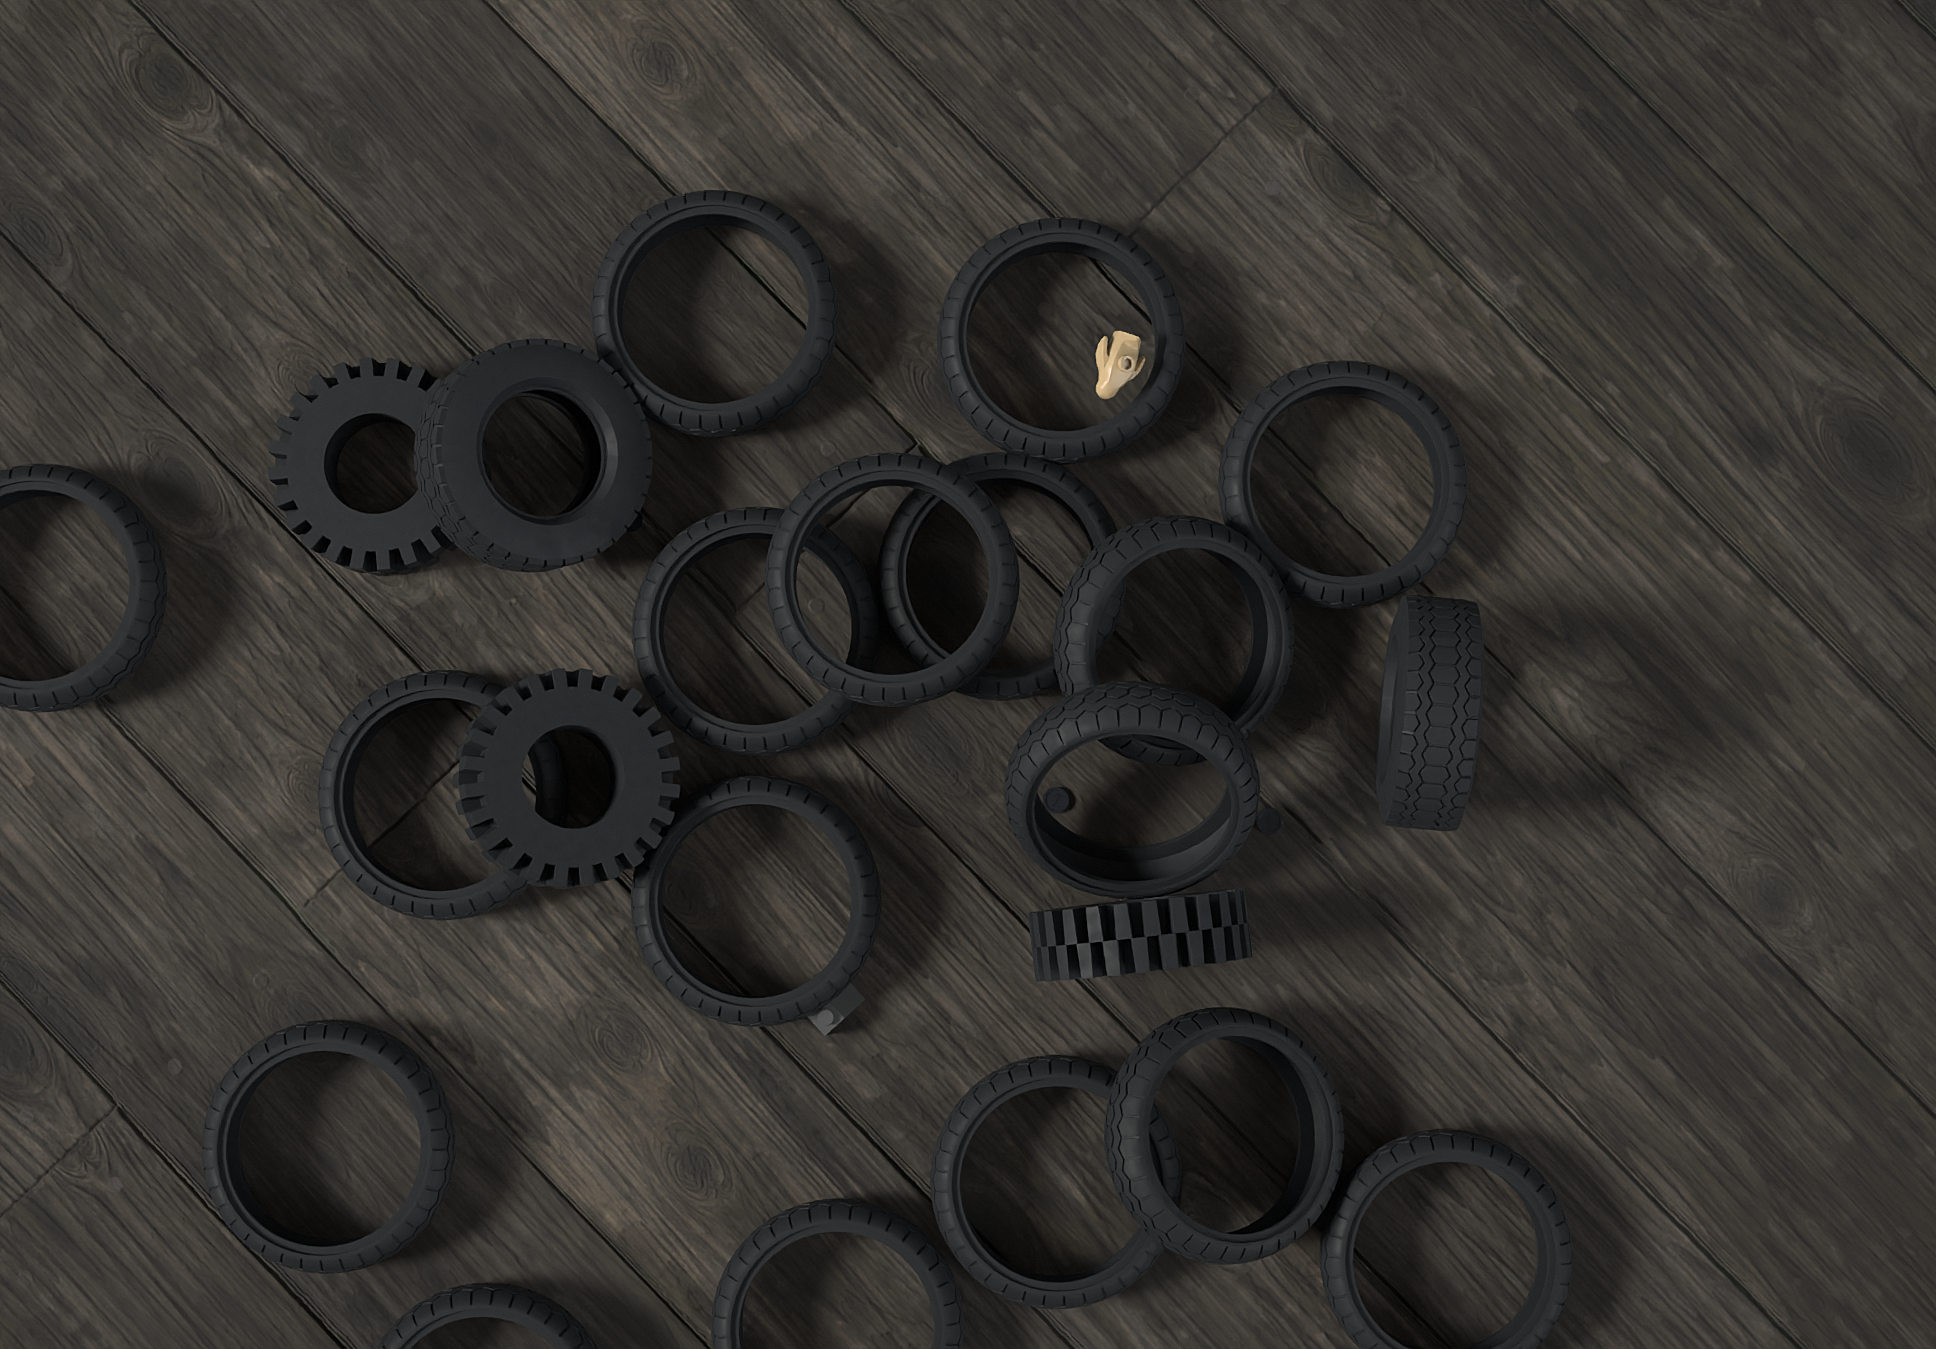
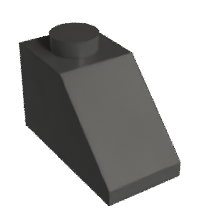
M851 983L830 1003L807 1017L825 1036L858 1007L865 998Z

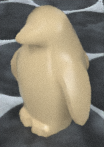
M1114 331L1108 345L1107 336H1104L1099 342L1096 350V364L1099 371L1096 392L1102 399L1106 400L1114 397L1119 389L1133 379L1143 367L1145 357L1142 356L1137 361L1141 344L1138 336L1122 331Z

